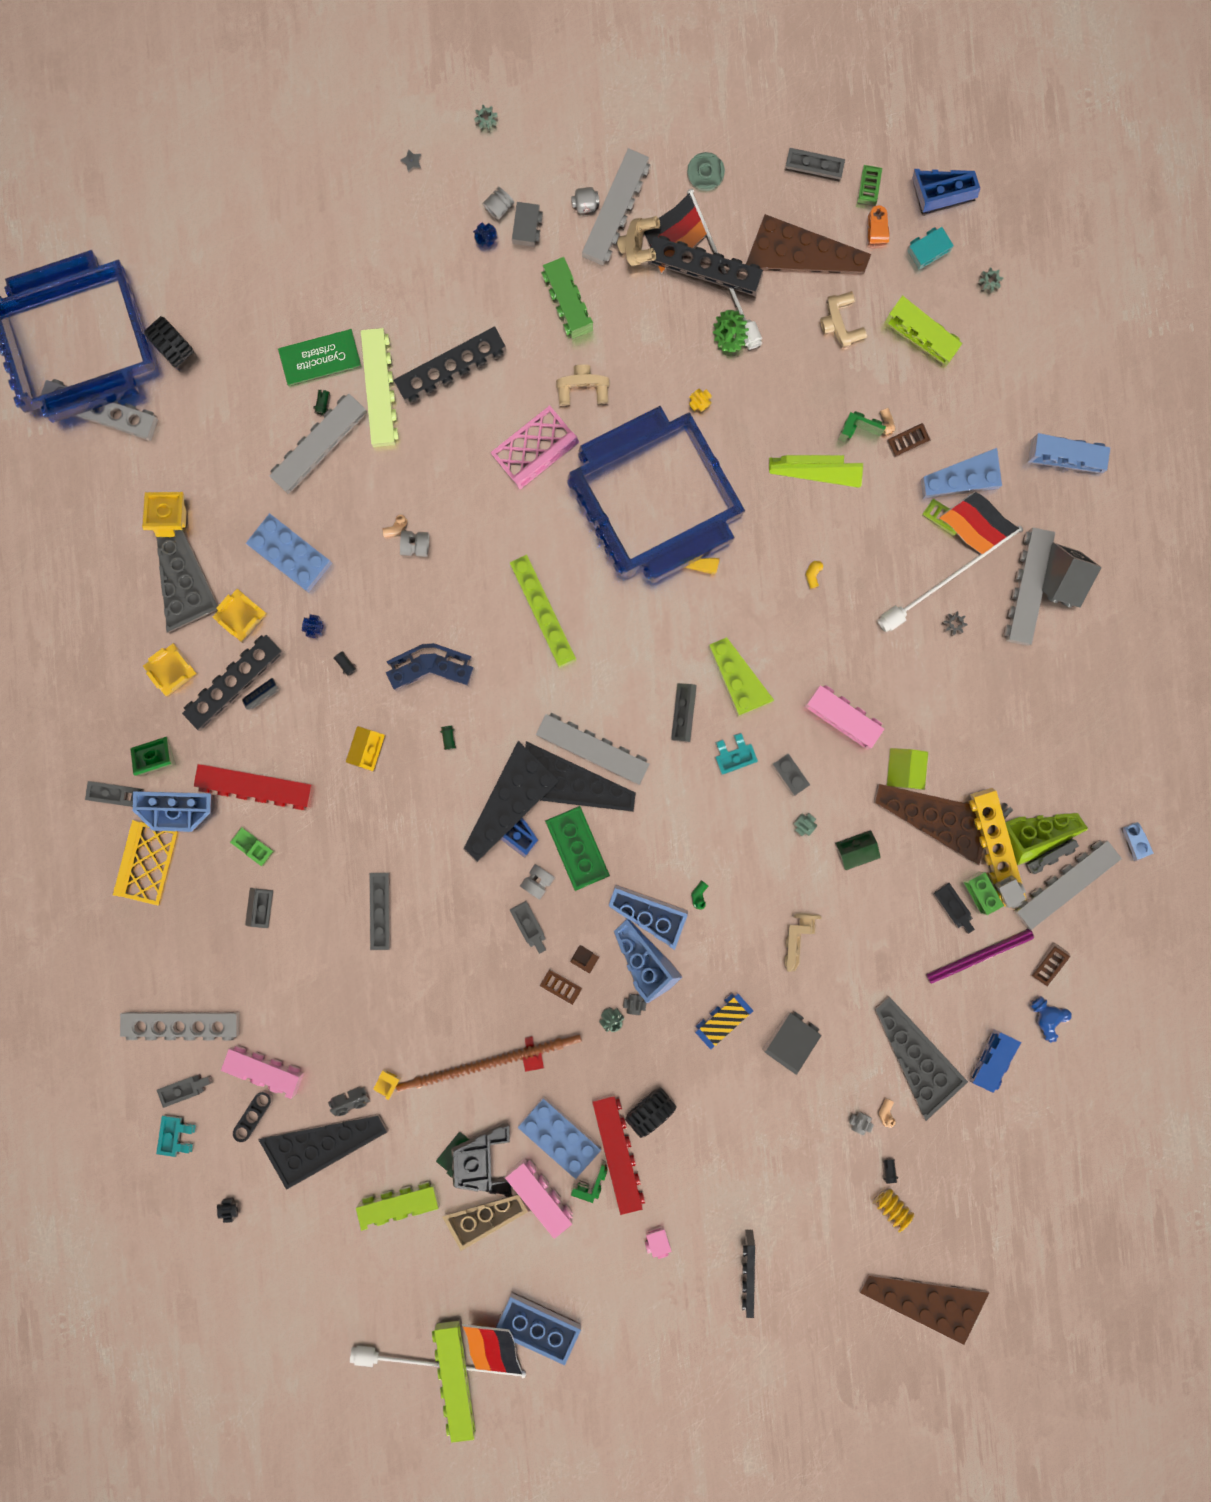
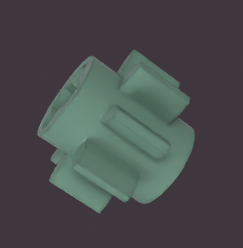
M482 105L480 111L475 110L479 117H475L474 120L476 123L480 122V129L487 127L490 130L492 124L497 125L494 118H497L498 115L497 113H492V106L485 108ZM484 115H487L488 120L484 119Z
M990 267L988 273L985 271L981 273L984 278L980 279L978 283L983 284L982 290L990 289V293H992L994 287L997 289L1001 287L998 282L1004 278L999 276L1000 270L992 271ZM992 277L994 280L991 283L988 282V280Z
M802 813L794 822V825L797 827L795 831L801 836L804 834L810 836L817 827V824L814 823L816 818L810 813L807 815Z
M609 1008L603 1011L601 1014L602 1020L599 1023L606 1032L609 1030L616 1032L621 1029L622 1021L625 1018L617 1008L615 1010Z

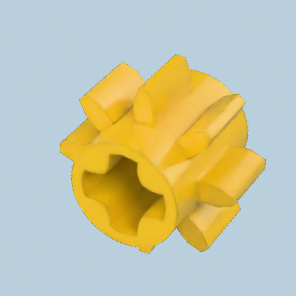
M699 388L689 396L691 400L689 405L694 411L699 409L700 412H703L712 404L709 400L712 398V395L707 389L702 391Z

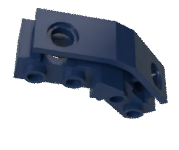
M430 643L421 644L386 661L392 669L385 673L393 689L397 691L430 674L469 687L475 668L468 665L469 661H472V656ZM434 649L446 653L445 657L437 655L435 653L420 654V656L416 658H413L412 656L423 650ZM449 657L465 662L463 665L449 661ZM408 659L411 660L410 663L396 669L395 665H399Z

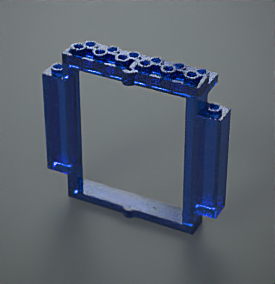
M89 250L5 278L7 286L4 289L8 297L2 298L0 296V354L4 356L6 361L3 362L6 373L10 375L11 379L8 382L11 390L15 391L16 396L13 398L17 408H21L24 413L41 408L44 418H48L51 423L139 394L134 376L155 370L156 368L146 336L144 335L141 318L124 266L119 259L100 266L93 250ZM117 278L143 362L32 398L7 315Z
M658 406L580 445L578 457L581 463H585V465L569 472L567 484L577 494L576 500L578 504L586 510L585 516L590 524L593 523L596 528L594 531L599 540L602 539L607 556L612 557L614 569L618 574L621 573L622 577L626 576L628 579L634 576L636 570L643 567L642 571L647 580L650 579L653 584L733 542L735 537L728 523L743 516L745 509L690 412L669 422L662 407ZM684 427L729 509L630 559L608 516L604 513L584 476Z

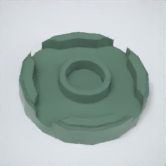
M699 153L688 164V180L698 190H714L724 179V164L713 153Z

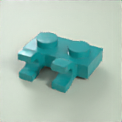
M742 733L733 735L738 748L732 751H727L723 739L715 742L720 753L715 758L721 775L758 762L752 744H745Z
M162 1115L156 1154L176 1157L177 1152L188 1154L192 1152L193 1144L179 1143L180 1132L186 1134L195 1133L196 1125L182 1124L181 1117Z

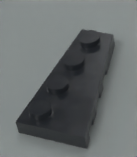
M745 1230V1245L742 1248L743 1257H745V1263H742V1274L745 1275V1281H742V1293H745V1299H742V1311L746 1312V1318H754L755 1240L753 1230Z

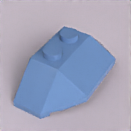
M133 791V812L153 831L192 832L211 813V794Z

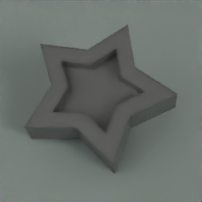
M408 149L407 156L400 161L407 165L408 172L413 168H421L419 164L421 154H413Z

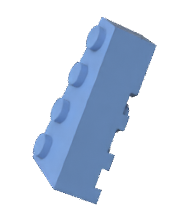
M1038 433L1031 439L1028 462L1104 473L1108 469L1110 447H1105L1103 443L1090 444L1084 440H1070Z
M997 448L924 476L921 479L923 499L999 489L1002 486Z
M615 885L609 902L610 908L633 921L639 927L675 950L688 915V910Z

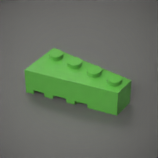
M561 257L544 264V271L541 274L544 282H549L551 289L548 291L551 299H556L558 306L555 308L559 318L563 317L566 323L563 324L566 335L570 334L571 338L574 339L593 331V321L591 317H588L585 303L581 302L579 289L573 283L574 278L565 258Z

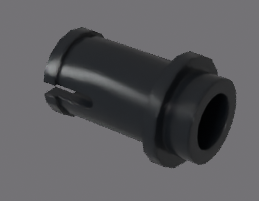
M343 651L333 658L343 670V674L350 676L357 670L355 668L356 665L351 663Z
M895 1159L882 1160L885 1173L883 1180H885L886 1184L897 1183L899 1177L896 1176Z

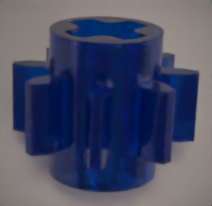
M482 222L473 231L475 241L482 247L485 244L490 247L498 238L496 236V228L490 223L485 225Z
M310 614L309 618L304 617L302 632H306L307 637L316 638V634H322L324 621L319 620L320 616Z

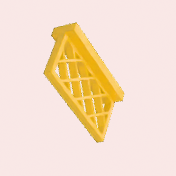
M132 820L113 895L159 905L178 831H162L158 834L153 831L155 836L145 841L141 835L142 828L149 827L144 822ZM164 832L173 834L171 842L163 845L158 837ZM141 838L143 843L138 845L139 839ZM157 838L162 847L152 853L147 842ZM145 845L150 854L140 860L136 851L137 848ZM170 845L169 851L167 852L166 847ZM164 849L167 859L159 864L154 854ZM152 856L157 866L147 871L142 861ZM136 857L138 861L133 864L134 858ZM140 863L145 873L135 878L131 870L133 866ZM165 864L164 870L160 867ZM159 868L162 878L154 883L149 873ZM130 875H131V877L133 878V880L130 881V882H128V881H129V877H130ZM147 875L152 885L142 890L137 880ZM135 882L140 892L134 895L126 894L127 886ZM154 886L157 891L156 901L147 899L144 891Z

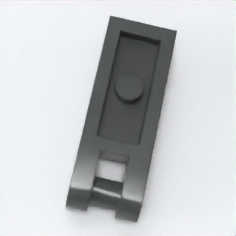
M88 781L85 800L133 807V791L142 792V789ZM126 792L132 793L131 801L125 800Z

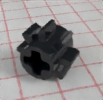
M232 1198L223 1199L222 1204H217L218 1219L223 1218V1223H231L235 1217H238V1203H232Z

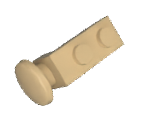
M809 912L793 914V918H799V925H789V936L786 938L788 955L785 957V967H787L788 972L796 971L800 964L801 934H815L816 919H822L821 915Z

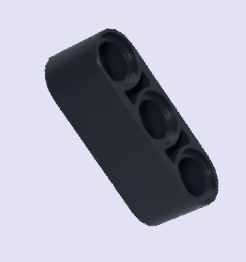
M260 1091L249 1104L233 1130V1138L237 1142L247 1141L254 1133L273 1103V1095L270 1091ZM260 1095H265L268 1098L266 1105L260 1103ZM250 1111L257 1114L258 1118L256 1121L249 1119ZM239 1128L246 1129V1137H241L238 1134Z

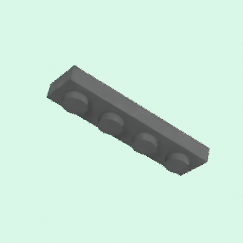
M369 873L370 950H390L389 873Z

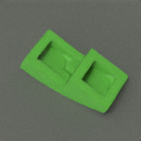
M242 826L230 841L231 844L260 866L264 864L273 852L272 849Z

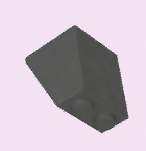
M1053 542L1042 591L1048 595L1047 599L1054 603L1060 601L1067 607L1072 608V606L1081 608L1102 567L1081 551Z
M788 1012L762 1050L797 1075L822 1035L818 1033L820 1029L811 1022L809 1025L802 1021L804 1017L800 1014Z

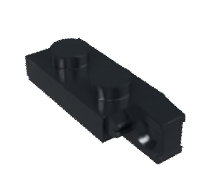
M947 883L933 893L954 925L958 928L963 927L967 934L975 930L970 923V920L973 919L970 911L950 883Z

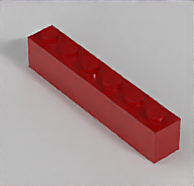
M197 764L193 787H199V792L210 793V790H215L217 795L228 797L229 793L236 794L238 799L247 800L248 797H254L255 802L266 803L267 800L274 801L276 806L285 807L287 803L292 804L293 809L304 810V807H310L314 785Z
M615 1094L593 1099L592 1103L620 1215L643 1210L642 1204H645L643 1192L639 1193L637 1185H641L638 1173L634 1174L633 1166H636L634 1155H630L628 1150L631 1147L630 1138L624 1134L623 1129L627 1128L625 1118H620L619 1110L622 1109L620 1098L616 1099Z

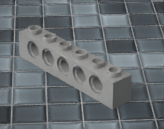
M56 379L45 381L39 398L41 404L151 441L158 419L153 416V412L143 409L142 412L135 410L136 407L125 403L124 406L117 404L118 401L107 397L106 400L99 398L100 394L89 391L88 394L81 392L82 388L71 385L70 388L63 386L64 382ZM67 392V398L60 401V394ZM84 398L85 404L78 407V400ZM102 404L103 410L100 413H96V406ZM120 410V418L114 419V412ZM138 416L140 418L139 423L132 425V418Z
M239 1012L120 1013V1037H126V1040H138V1037H145V1040H157V1037H164V1040H176V1037H184V1040H195V1037H203V1040L210 1041L215 1040V1037H222L224 1041L234 1040V1037L239 1036ZM139 1021L145 1023V1031H140L137 1028ZM158 1021H161L165 1024L164 1031H159L157 1029L156 1025ZM178 1021L184 1024V1030L182 1032L176 1029V1023ZM197 1021L202 1022L204 1025L202 1032L195 1029ZM216 1021L221 1022L223 1025L221 1032L216 1031L214 1028Z

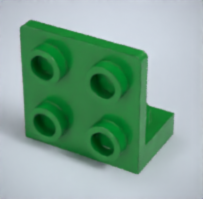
M850 412L838 440L845 442L847 438L851 439L856 427L881 436L886 426L882 425L883 422L880 420L864 418L865 415L860 412Z
M601 1160L592 1189L583 1182L573 1183L571 1196L591 1203L594 1202V1199L599 1198L602 1185L599 1184L601 1180H605L608 1171L605 1161Z

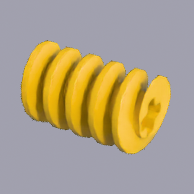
M892 1189L885 1190L872 1203L879 1202L877 1209L884 1208L882 1215L884 1216L889 1213L890 1215L887 1220L891 1221L894 1219L895 1221L892 1226L900 1225L898 1232H902L912 1222L915 1214L909 1212L908 1206L903 1207L904 1202L902 1200L898 1201L899 1196L897 1194L893 1195L894 1191Z

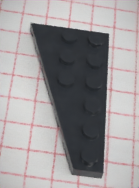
M517 741L463 848L476 863L559 782L519 741Z
M526 741L525 748L559 780L540 801L634 812L636 792Z
M374 1115L263 1137L258 1140L287 1190L384 1135L388 1130L380 1116Z

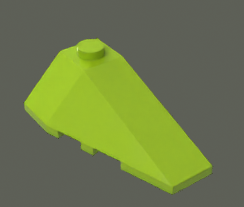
M1078 813L1056 814L1055 817H1043V815H1040L1036 818H1026L1024 816L1005 822L1017 865L1039 857L1088 829Z

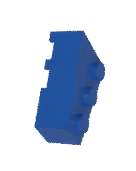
M914 169L912 180L923 213L978 198L980 185L975 171L950 170V172L936 169H932V171Z
M523 818L501 838L503 842L524 858L538 841Z
M994 1029L970 1082L992 1093L998 1090L1002 1083L1001 1079L1009 1069L1010 1063L1022 1042Z

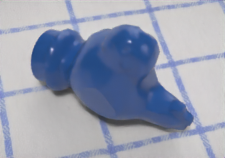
M1040 996L1030 1006L1033 1012H1039L1037 1022L1043 1030L1045 1040H1048L1050 1043L1056 1042L1059 1036L1056 1034L1055 1028L1061 1022L1069 1021L1072 1013L1065 1008L1059 1009L1055 1006H1047V999Z

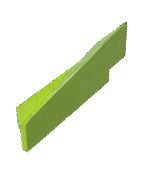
M784 455L781 458H769V473L860 488L862 485L863 463H844V455Z

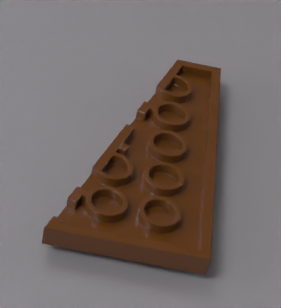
M765 214L746 265L755 264L765 270L835 271L864 274L871 254Z
M878 784L874 803L973 863L980 865L983 848L979 837L982 835L980 829L977 830L974 819L977 817L975 811L972 812L970 804ZM989 808L983 809V816H986L990 813Z
M869 1274L859 1291L861 1294L965 1345L989 1295V1291L914 1282Z

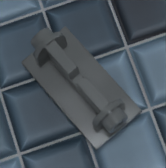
M358 1087L348 1091L349 1099H346L344 1093L331 1098V1101L328 1102L331 1108L330 1112L334 1116H343L349 1110L354 1108L360 1109L366 1106V1103L371 1101L366 1096L365 1088Z

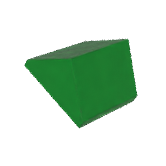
M167 736L130 748L134 776H143L176 765Z

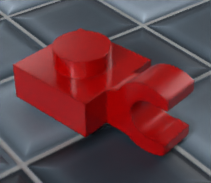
M533 1036L525 1037L526 1049H528V1046L534 1047ZM541 1053L538 1056L536 1054L533 1057L528 1056V1059L523 1057L525 1072L544 1068Z

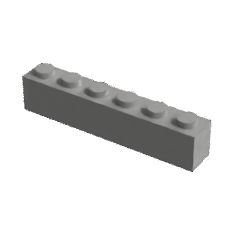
M629 148L627 149L584 246L582 257L602 266L605 261L610 260L613 252L610 249L613 243L617 244L618 237L620 236V233H618L620 226L624 227L628 218L626 213L628 209L632 210L636 200L633 198L635 193H639L641 190L643 174L647 175L651 165L648 164V156Z
M350 394L340 397L337 401L338 405L333 410L329 409L324 414L322 422L320 424L317 422L310 429L311 433L307 437L303 436L298 441V446L295 450L287 452L284 456L285 460L280 465L276 464L271 469L269 476L287 494L307 476L367 413L366 409Z
M1033 527L1025 534L1024 543H1027L1026 549L1022 550L1020 561L1023 562L1022 568L1018 569L1016 580H1019L1018 587H1015L1013 590L1012 599H1015L1014 605L1010 607L1008 614L1011 620L1010 624L1006 625L1004 632L1008 642L1026 646L1032 645L1055 532Z
M551 713L550 716L545 714L536 736L640 785L649 767L647 758L638 754L634 757L629 754L630 750L622 746L619 749L612 746L613 742L605 738L599 740L595 738V733L586 729L582 732L577 729L578 725L570 721L566 724L560 721L561 717Z
M1097 841L1091 846L1093 849L1090 852H1083L1076 858L1078 860L1076 863L1065 866L1061 870L1062 874L1058 877L1055 875L1046 881L1048 885L1042 889L1041 887L1037 888L1031 893L1032 897L1030 899L1022 901V904L1014 912L1027 929L1032 930L1122 859L1109 841Z

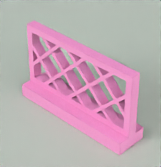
M549 405L490 453L514 481L515 485L522 489L576 446L579 440ZM549 412L554 416L553 424L543 423V417ZM539 426L538 436L528 435L529 428ZM542 427L553 428L552 437L541 436ZM564 428L567 434L562 438L555 437V429ZM524 438L523 448L513 447L514 440ZM527 439H538L537 449L526 448ZM541 440L551 441V445L547 450L540 449ZM502 450H510L508 460L500 459L497 454ZM523 451L522 461L512 460V452ZM526 452H536V458L532 462L525 461ZM511 463L521 464V470L515 475L510 471Z

